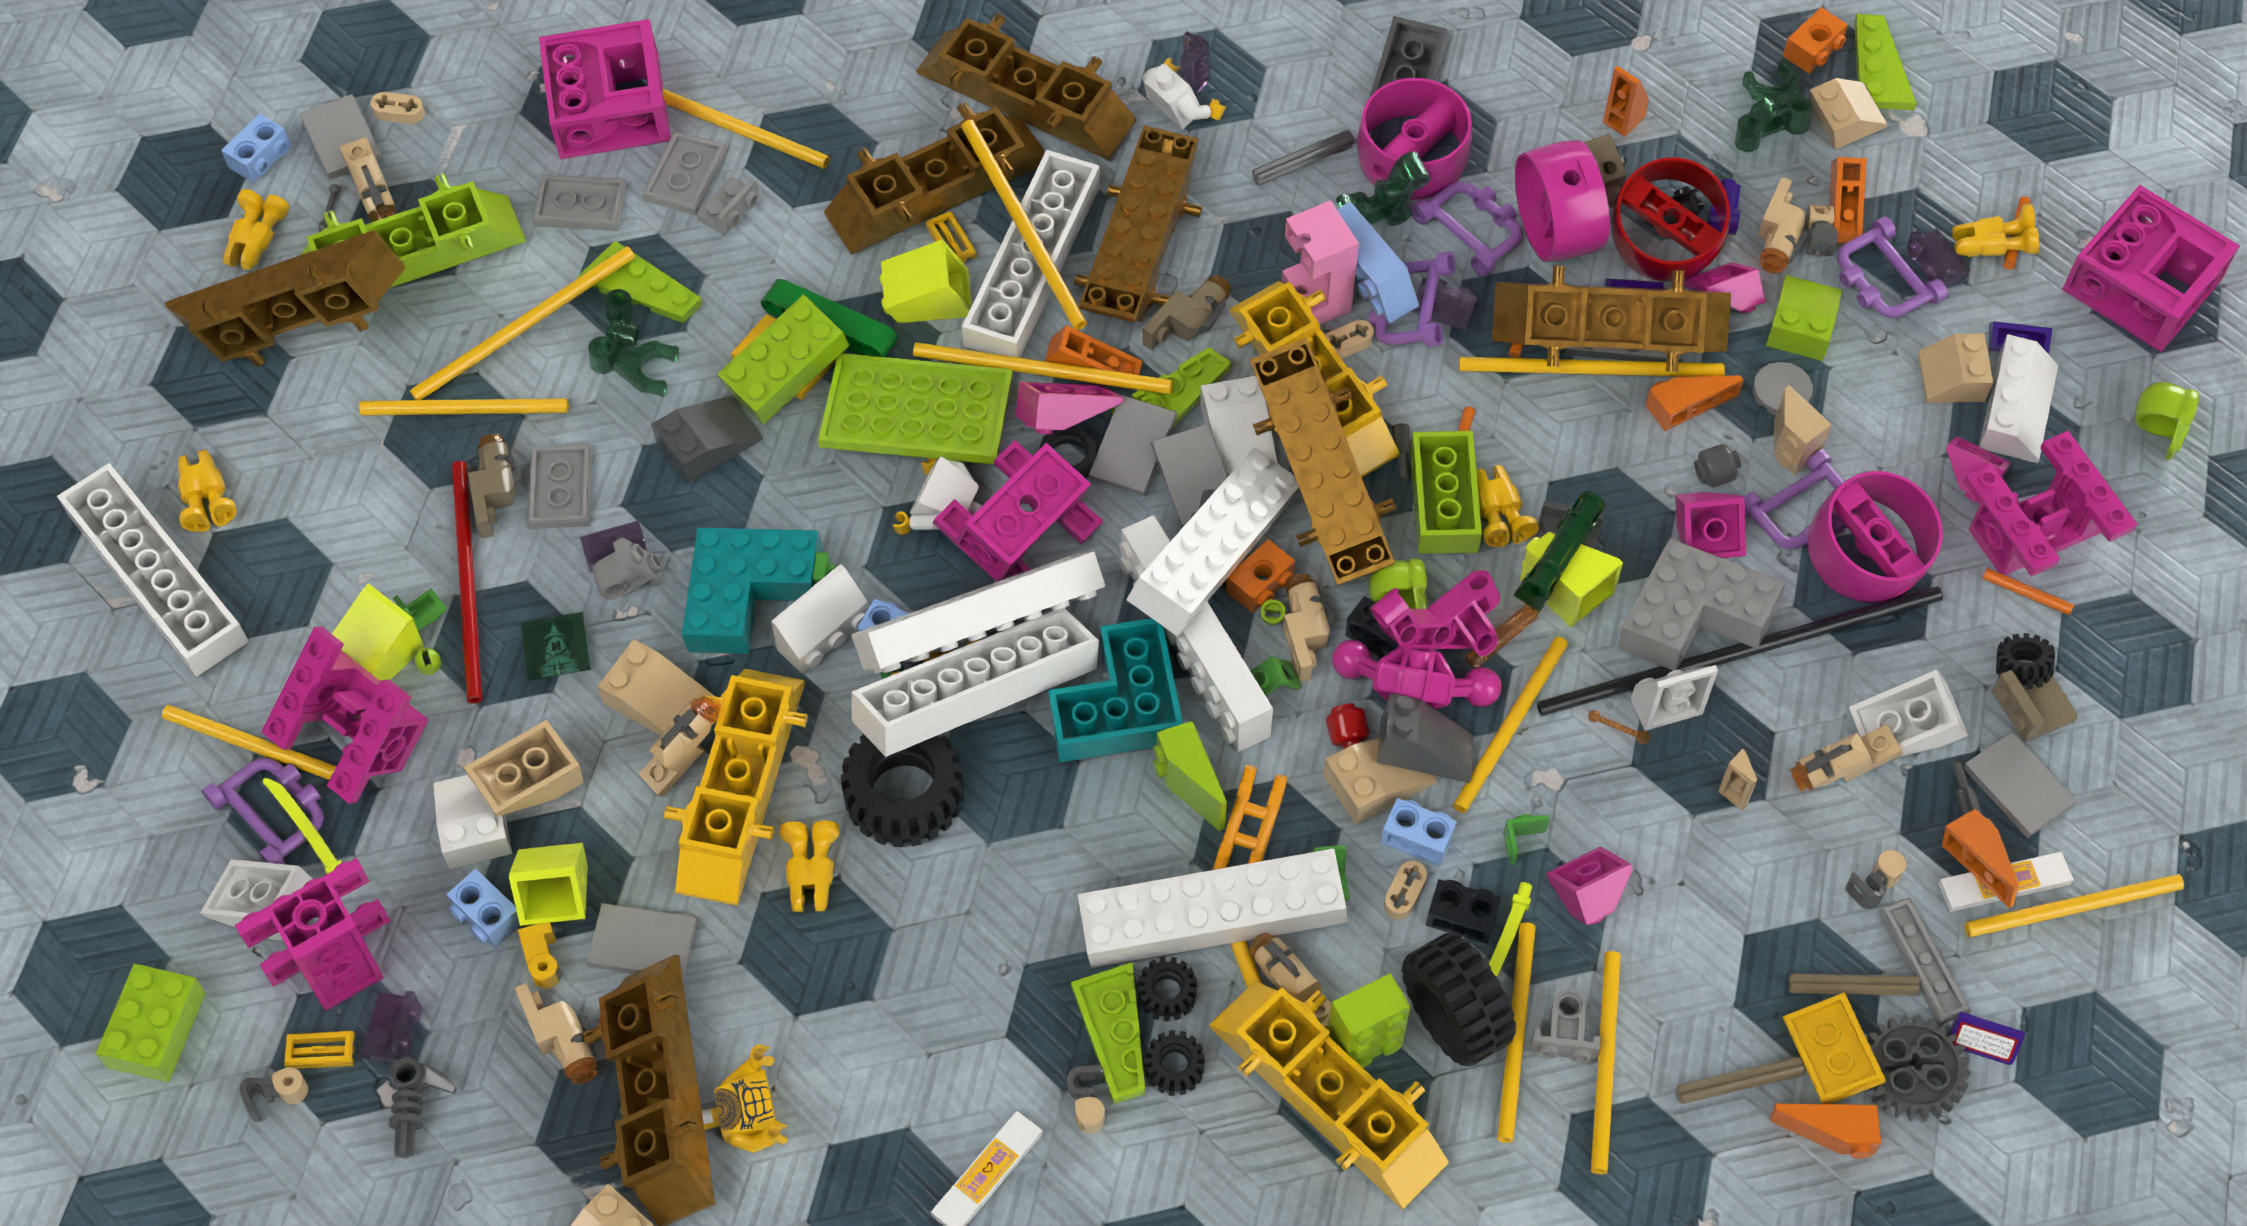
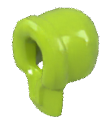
M2159 381L2147 386L2140 394L2136 404L2135 421L2144 431L2170 439L2165 460L2168 461L2173 458L2176 452L2180 451L2183 441L2188 435L2190 425L2198 408L2200 394L2195 389H2186L2170 382Z
M1413 558L1409 561L1394 560L1395 564L1371 574L1369 578V596L1372 601L1378 602L1392 589L1396 588L1399 590L1398 594L1410 609L1428 608L1426 571L1424 562L1420 558Z

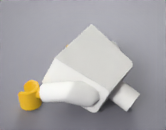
M1167 58L1161 66L1151 68L1144 73L1143 82L1147 99L1182 130L1193 120L1207 119L1209 117L1220 120L1227 108L1220 105V101L1217 99H1212L1209 106L1200 105L1190 85L1177 75L1181 67L1173 65L1171 58Z
M940 456L938 459L927 458L929 463H921L924 474L928 476L910 510L911 518H908L905 512L900 511L896 513L897 521L903 522L902 524H893L897 534L905 535L910 532L911 528L913 530H940L933 524V521L954 499L972 515L982 507V505L973 501L979 485L974 481L962 462L946 460Z

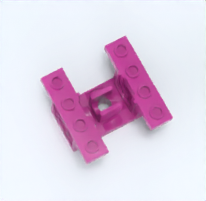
M2069 431L2045 440L2041 444L2040 449L2057 471L2047 491L2019 502L2017 493H2012L1992 464L1967 474L1963 480L1980 504L1968 530L1996 570L2003 575L2025 567L2030 576H2034L2056 566L2060 560L2056 553L2100 533L2110 542L2135 531L2138 525Z
M1016 440L993 462L1009 480L974 515L954 499L933 521L936 527L996 582L1031 570L1022 559L1028 549L1055 522L1081 545L1103 523V520L1081 501L1091 485L1088 480L1047 443L1032 456ZM1028 504L1031 506L1032 512H1026L1020 506Z
M314 627L261 733L282 750L291 749L305 722L324 720L343 736L352 738L353 742L348 744L347 747H343V755L327 786L347 803H357L370 776L401 772L429 719L409 704L411 696L389 679L378 680L341 650L344 645L343 642L324 627Z
M357 858L337 865L332 872L321 878H314L308 881L303 888L290 895L280 896L272 905L259 912L249 913L241 922L235 924L236 929L248 948L279 932L288 949L271 954L266 961L260 964L262 970L273 987L302 972L325 1011L384 979L362 937L390 922L386 911L379 899H376L372 902L361 904L353 913L349 914L340 899L370 882ZM319 917L315 924L307 925L311 919Z

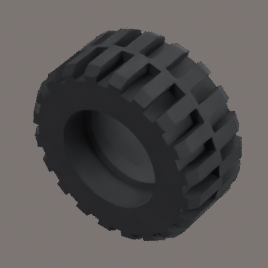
M865 734L860 736V744L856 742L852 744L848 750L849 757L844 758L842 764L841 786L846 810H848L853 824L860 827L861 833L866 837H871L874 834L875 842L883 845L887 841L893 842V847H903V843L912 842V846L921 845L922 839L928 838L931 841L938 837L939 829L946 831L952 825L951 817H957L961 810L960 802L964 799V783L960 757L957 750L952 748L951 741L946 736L942 735L939 737L937 735L887 757L880 752ZM898 766L920 768L933 779L932 784L924 794L906 802L886 800L873 790L876 780L884 772Z
M1445 933L1405 957L1401 972L1404 974L1402 979L1407 988V995L1411 999L1416 1014L1419 1015L1424 1028L1431 1034L1433 1041L1441 1047L1443 1053L1446 1056H1450L1453 1062L1459 1063L1462 1066L1475 1065L1512 1042L1516 1033V1022L1513 1020L1514 1013L1509 1006L1506 992L1500 986L1501 983L1492 972L1491 966L1481 957V953L1476 947L1471 946L1466 938H1462L1459 934Z

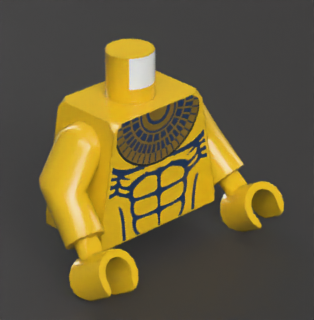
M760 1044L755 1045L751 1049L750 1057L723 1080L719 1087L714 1089L717 1107L702 1110L705 1130L721 1127L725 1143L751 1153L774 1145L775 1142L785 1145L788 1141V1137L779 1134L782 1129L787 1128V1125L777 1121L775 1118L765 1069L761 1070V1065L772 1066L774 1064V1057H763L770 1047Z

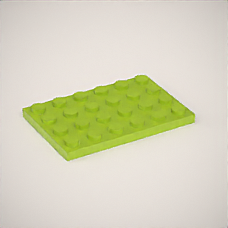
M841 353L837 357L818 438L819 448L938 459L942 456L946 460L993 464L994 460L999 456L1013 379V369Z

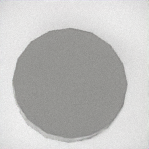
M1776 362L1760 369L1754 379L1752 393L1760 407L1762 405L1768 409L1767 412L1776 415L1784 389L1790 385L1809 403L1812 397L1813 385L1810 377L1802 368L1792 363Z

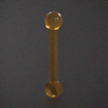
M1592 710L1588 714V719L1591 722L1598 721L1634 736L1641 744H1647L1650 740V734L1645 730L1640 732L1600 716L1596 710Z

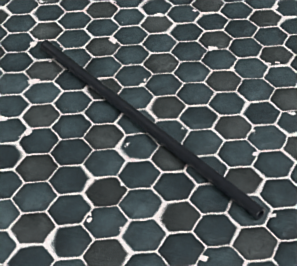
M1936 586L1766 635L1763 637L1758 649L1739 643L1683 659L1677 670L1685 671L1692 668L1722 665L1943 600L1942 591ZM1663 666L1648 669L1538 701L1537 709L1540 716H1545L1632 691L1641 680L1661 678L1673 670Z

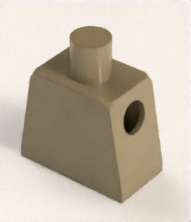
M1609 133L1584 143L1595 158L1605 186L1608 205L1610 208H1613L1617 194L1624 184L1627 174Z

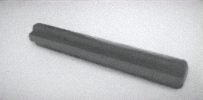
M1350 130L1342 131L1253 169L1252 177L1256 184H1263L1354 144V136Z

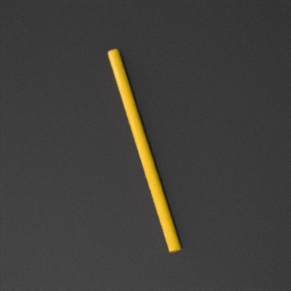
M974 120L965 121L961 125L964 134L1074 329H1083L1087 325L1083 314Z
M628 246L624 247L410 389V394L415 400L424 399L635 258L634 253Z
M919 342L915 343L913 349V356L974 366L1013 369L1014 372L1171 395L1173 380Z
M1459 356L1458 364L1459 371L1668 377L1724 376L1725 374L1724 363L1678 362V372H1672V369L1671 372H1665L1666 362L1559 359V367H1554L1553 364L1552 367L1546 366L1547 359Z

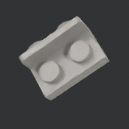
M730 176L696 213L697 220L725 236L731 228H735L739 224L741 217L757 204L759 199L757 182L750 179L745 184Z

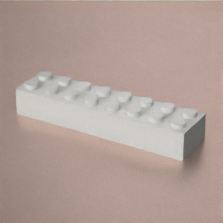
M1046 150L1021 202V206L1060 273L1100 188V165ZM1012 221L962 325L963 347L980 352L1021 358L1052 289L1014 221Z
M1254 447L1141 574L1127 601L1178 637L1290 505L1299 490L1295 476Z
M110 463L57 496L71 520L196 677L249 642L238 621Z
M1154 515L1121 529V543H1119L1121 558L1119 559V564L1124 574H1130L1134 580L1133 587L1141 574L1170 543ZM1207 602L1178 637L1163 627L1167 645H1173L1177 652L1176 657L1180 667L1184 671L1188 670L1192 676L1191 683L1198 695L1202 694L1206 699L1207 711L1212 719H1218L1222 726L1221 733L1227 744L1232 743L1236 751L1240 752L1271 737L1273 707L1209 603Z
M1094 551L1072 554L851 634L863 670L873 669L875 674L880 672L887 673L901 668V661L903 663L910 661L912 663L929 658V651L931 653L937 651L944 652L958 647L957 641L964 642L969 640L971 642L986 637V630L991 632L1015 626L1013 620L1015 622L1021 620L1029 621L1042 616V612L1056 611L1070 606L1069 601L1072 602L1079 599L1083 601L1098 595L1096 590L1106 587Z
M1065 608L1051 611L1038 618L852 691V722L887 757L1096 670L1099 640Z
M1334 849L1078 894L1087 955L1091 968L1347 923V909Z

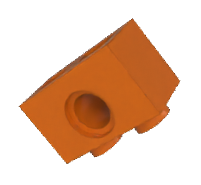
M1819 8L1787 39L1783 57L1810 74L1817 66L1822 67L1834 50L1839 51L1846 41L1844 35L1848 24L1824 8Z
M1267 539L1226 579V592L1253 614L1266 601L1273 599L1274 593L1281 587L1284 589L1293 581L1295 577V560L1271 540ZM1259 576H1265V577H1267L1268 579H1266V580H1261V579H1258L1257 577H1259Z

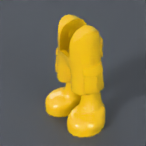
M241 189L237 196V202L244 210V217L235 220L231 228L223 255V264L235 267L241 257V268L251 271L259 263L262 253L267 250L274 237L272 228L287 216L290 206L286 200L277 195H268L264 202L256 192L250 189Z
M2033 204L2024 205L2021 208L2019 217L2010 222L2003 223V219L2000 216L1983 218L1976 222L1960 224L1952 228L1953 239L1957 241L1954 244L1957 255L1967 257L1979 255L2004 256L2007 250H2018L2027 254L2039 253L2038 230L2035 228Z
M207 449L197 451L199 463L194 465L190 464L186 454L178 457L179 494L181 501L189 505V507L181 511L179 522L182 528L191 532H205L210 529L209 518L203 505L205 498L210 503L209 512L211 519L218 527L231 522L237 513L235 502L229 498L222 497L226 491L224 480Z
M1503 465L1493 466V480L1488 479L1484 468L1476 469L1480 516L1488 520V526L1483 530V538L1486 544L1490 547L1500 548L1508 544L1510 536L1514 544L1522 543L1533 537L1539 530L1538 522L1532 516L1520 515L1519 510L1523 506L1522 500ZM1500 514L1506 516L1510 533L1506 523L1502 522Z
M822 820L812 825L814 856L811 859H807L808 827L804 823L796 821L786 822L780 826L779 835L784 842L790 845L793 857L786 863V881L790 887V900L793 912H804V889H815L816 912L826 911L829 886L833 880L834 861L827 857L830 845L840 834L839 824L834 821Z

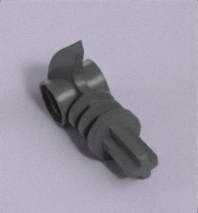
M405 1057L394 1062L390 1069L391 1080L398 1091L392 1095V1101L395 1104L392 1105L391 1112L395 1115L389 1118V1127L395 1129L394 1154L399 1158H409L415 1154L416 1130L423 1127V1118L419 1116L422 1112V1106L419 1103L423 1100L424 1089L433 1087L455 1094L457 1091L455 1084L441 1071L429 1065L418 1063L412 1058ZM416 1073L412 1080L401 1082L406 1074Z

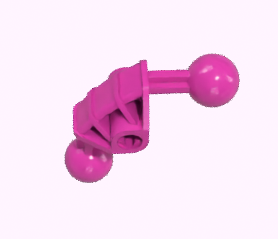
M1347 640L1340 643L1332 655L1333 667L1340 676L1346 679H1358L1365 676L1373 680L1372 686L1374 691L1386 701L1389 693L1421 699L1437 710L1449 705L1452 697H1465L1474 706L1486 707L1493 704L1501 694V680L1493 670L1486 667H1477L1470 670L1464 678H1455L1443 655L1434 649H1405L1399 646L1377 662L1372 659L1370 650L1365 644L1357 640Z

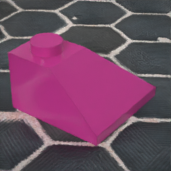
M1730 262L1684 279V287L1693 291L1731 292L1730 309L1737 310L1739 313L1751 312L1756 309V305L1765 302L1759 270L1753 267Z
M1956 436L1946 448L1959 488L1966 492L1964 495L1975 502L1977 500L1963 482L1965 476L1992 464L2003 479L2012 463L1959 436Z
M1711 492L1675 495L1676 525L1681 543L1720 558L1746 556L1745 503L1743 496Z
M1600 846L1547 872L1546 875L1570 914L1585 925L1602 921L1604 916L1615 911L1633 868L1629 862Z

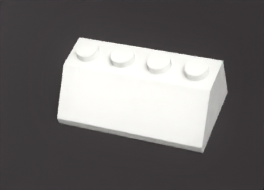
M2007 334L1998 355L1979 447L1987 451L2038 463L2040 459V447L2044 439L2058 370V364L2037 341Z

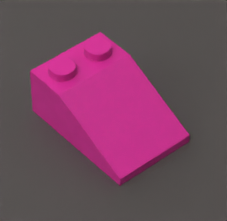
M1019 382L1015 417L1025 422V426L1033 427L1036 433L1053 434V430H1065L1121 404L1123 397L1102 385Z

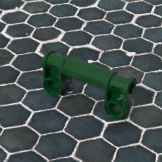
M1583 491L1579 495L1573 506L1569 507L1556 527L1558 531L1543 555L1519 585L1513 595L1514 597L1538 612L1542 610L1553 593V588L1604 510L1605 503L1600 496L1590 491Z

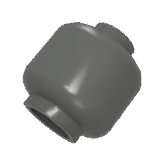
M1720 444L1700 451L1698 460L1694 461V467L1702 484L1706 483L1710 487H1717L1734 481L1737 478V468L1741 467V460L1736 450L1731 451L1727 445Z

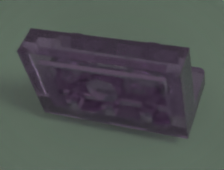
M1187 31L1183 35L1184 53L1180 59L1181 78L1190 85L1196 96L1210 80L1209 42L1203 37L1196 36Z
M1938 228L1924 235L1919 230L1912 232L1906 248L1910 257L1919 263L1930 281L1938 278L1945 286H1948L1968 277L1970 269Z
M1425 278L1422 279L1416 294L1419 307L1411 311L1420 315L1426 284ZM1438 278L1431 319L1466 331L1474 308L1479 303L1478 298L1474 296L1475 292L1459 286L1457 290L1447 286L1448 282Z
M639 520L580 537L590 573L593 572V567L598 561L615 552L613 542L621 537L634 544H638L648 552Z
M407 990L405 996L378 993L361 1052L364 1058L396 1062L404 1058L405 1053L410 1052L413 1044V1034L411 1031L414 1022L419 1021L422 1005L414 991Z

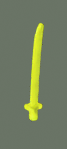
M264 778L263 784L273 794L307 839L325 866V873L332 872L342 861L336 860L320 834L282 784Z
M1521 882L1517 894L1513 895L1512 909L1489 962L1495 976H1498L1525 910L1528 911L1531 902L1529 897L1533 887L1529 883Z

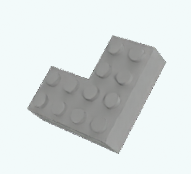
M1669 539L1621 627L1618 649L1673 671L1679 667L1699 627L1758 649L1781 604L1785 582Z

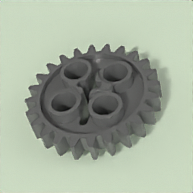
M1906 1014L1902 1015L1900 1024L1891 1017L1887 1023V1028L1882 1024H1878L1876 1028L1877 1034L1870 1032L1867 1041L1886 1082L1867 1090L1874 1089L1876 1091L1872 1097L1873 1102L1880 1099L1885 1101L1882 1108L1883 1111H1886L1891 1106L1894 1107L1896 1118L1904 1111L1907 1112L1908 1120L1912 1121L1915 1114L1919 1113L1921 1119L1925 1122L1931 1111L1938 1119L1942 1114V1108L1950 1112L1954 1106L1953 1102L1959 1103L1963 1095L1960 1092H1965L1969 1085L1964 1080L1969 1078L1971 1071L1964 1069V1067L1968 1065L1970 1059L1959 1057L1963 1053L1965 1046L1953 1045L1957 1035L1952 1034L1946 1037L1944 1035L1946 1025H1942L1938 1029L1933 1028V1018L1925 1025L1922 1024L1920 1015L1916 1016L1913 1023L1909 1022ZM1920 1046L1930 1047L1935 1054L1927 1055L1923 1053ZM1894 1049L1898 1051L1902 1058L1891 1057L1887 1050ZM1936 1063H1942L1944 1066L1934 1065V1064H1936ZM1885 1069H1888L1893 1072L1888 1073L1885 1071ZM1927 1078H1937L1941 1081L1942 1086L1931 1085ZM1893 1081H1903L1908 1085L1909 1089L1901 1090L1895 1086Z

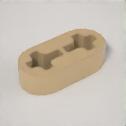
M380 92L374 95L370 102L374 116L383 121L415 124L420 122L425 116L423 103L417 96Z
M1356 320L1328 332L1325 336L1330 343H1334L1336 346L1340 345L1338 349L1335 346L1333 348L1340 358L1343 359L1368 348L1373 342L1374 328L1365 320Z
M1413 860L1403 863L1386 893L1384 910L1393 919L1400 920L1408 917L1425 887L1427 870L1420 862ZM1412 872H1416L1418 874L1417 879L1413 880L1410 887L1407 886V876L1411 875ZM1402 893L1405 895L1404 905H1401L1399 909L1393 907L1394 901H1397Z

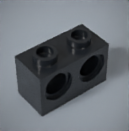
M1364 596L1347 617L1345 636L1362 642L1371 652L1383 658L1399 647V645L1382 631L1371 613L1370 607L1376 602Z
M1438 879L1425 926L1448 933L1459 934L1461 937L1488 944L1501 897L1495 896L1494 893L1486 889L1475 890L1464 887L1455 880L1444 881ZM1451 901L1456 906L1453 908H1447L1443 906L1441 902ZM1482 910L1487 916L1478 917L1472 911Z

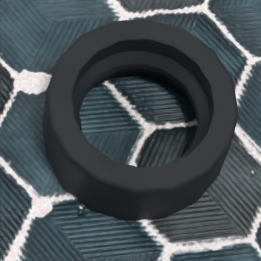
M1071 426L1065 430H1053V434H1046L1042 438L1039 449L1045 443L1053 449L1061 444H1074L1084 449L1085 458L1072 467L1085 479L1089 476L1096 458L1095 442L1088 432L1080 427Z

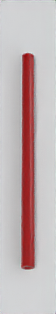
M456 461L452 463L466 698L468 703L477 704L482 702L483 699L467 463Z

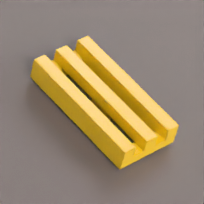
M952 211L925 221L926 228L933 240L936 242L943 239L935 225H938L952 250L964 263L967 262L966 259L969 257L971 260L977 258L976 250ZM947 220L949 222L955 234L957 235L963 247L965 248V251H961L952 234L945 225L944 221Z
M353 1031L287 1034L284 1066L295 1069L353 1066L354 1059L352 1055L355 1050L353 1041H355L356 1035ZM345 1042L343 1046L294 1048V1044ZM336 1054H344V1055H341V1056H322V1057L293 1058V1057H297V1056H316V1055H336Z

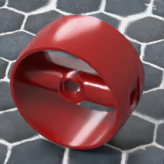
M1677 157L1651 161L1630 175L1620 188L1615 199L1611 216V233L1616 250L1632 270L1646 278L1672 282V270L1678 271V275L1679 271H1685L1684 279L1692 277L1704 270L1719 254L1730 226V205L1722 183L1703 165L1689 159ZM1676 180L1692 185L1700 190L1710 200L1716 210L1720 232L1650 182ZM1622 204L1653 225L1660 236L1671 238L1696 257L1682 261H1666L1642 252L1631 242L1623 228L1620 216ZM1671 215L1677 219V223L1668 224L1664 221L1663 217Z

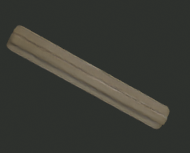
M1790 974L1788 978V989L1791 993L1841 994L1845 992V994L1917 995L1920 989L1917 976Z
M1793 1057L1679 1084L1676 1088V1095L1679 1102L1685 1104L1799 1077L1804 1074L1805 1067L1800 1057Z

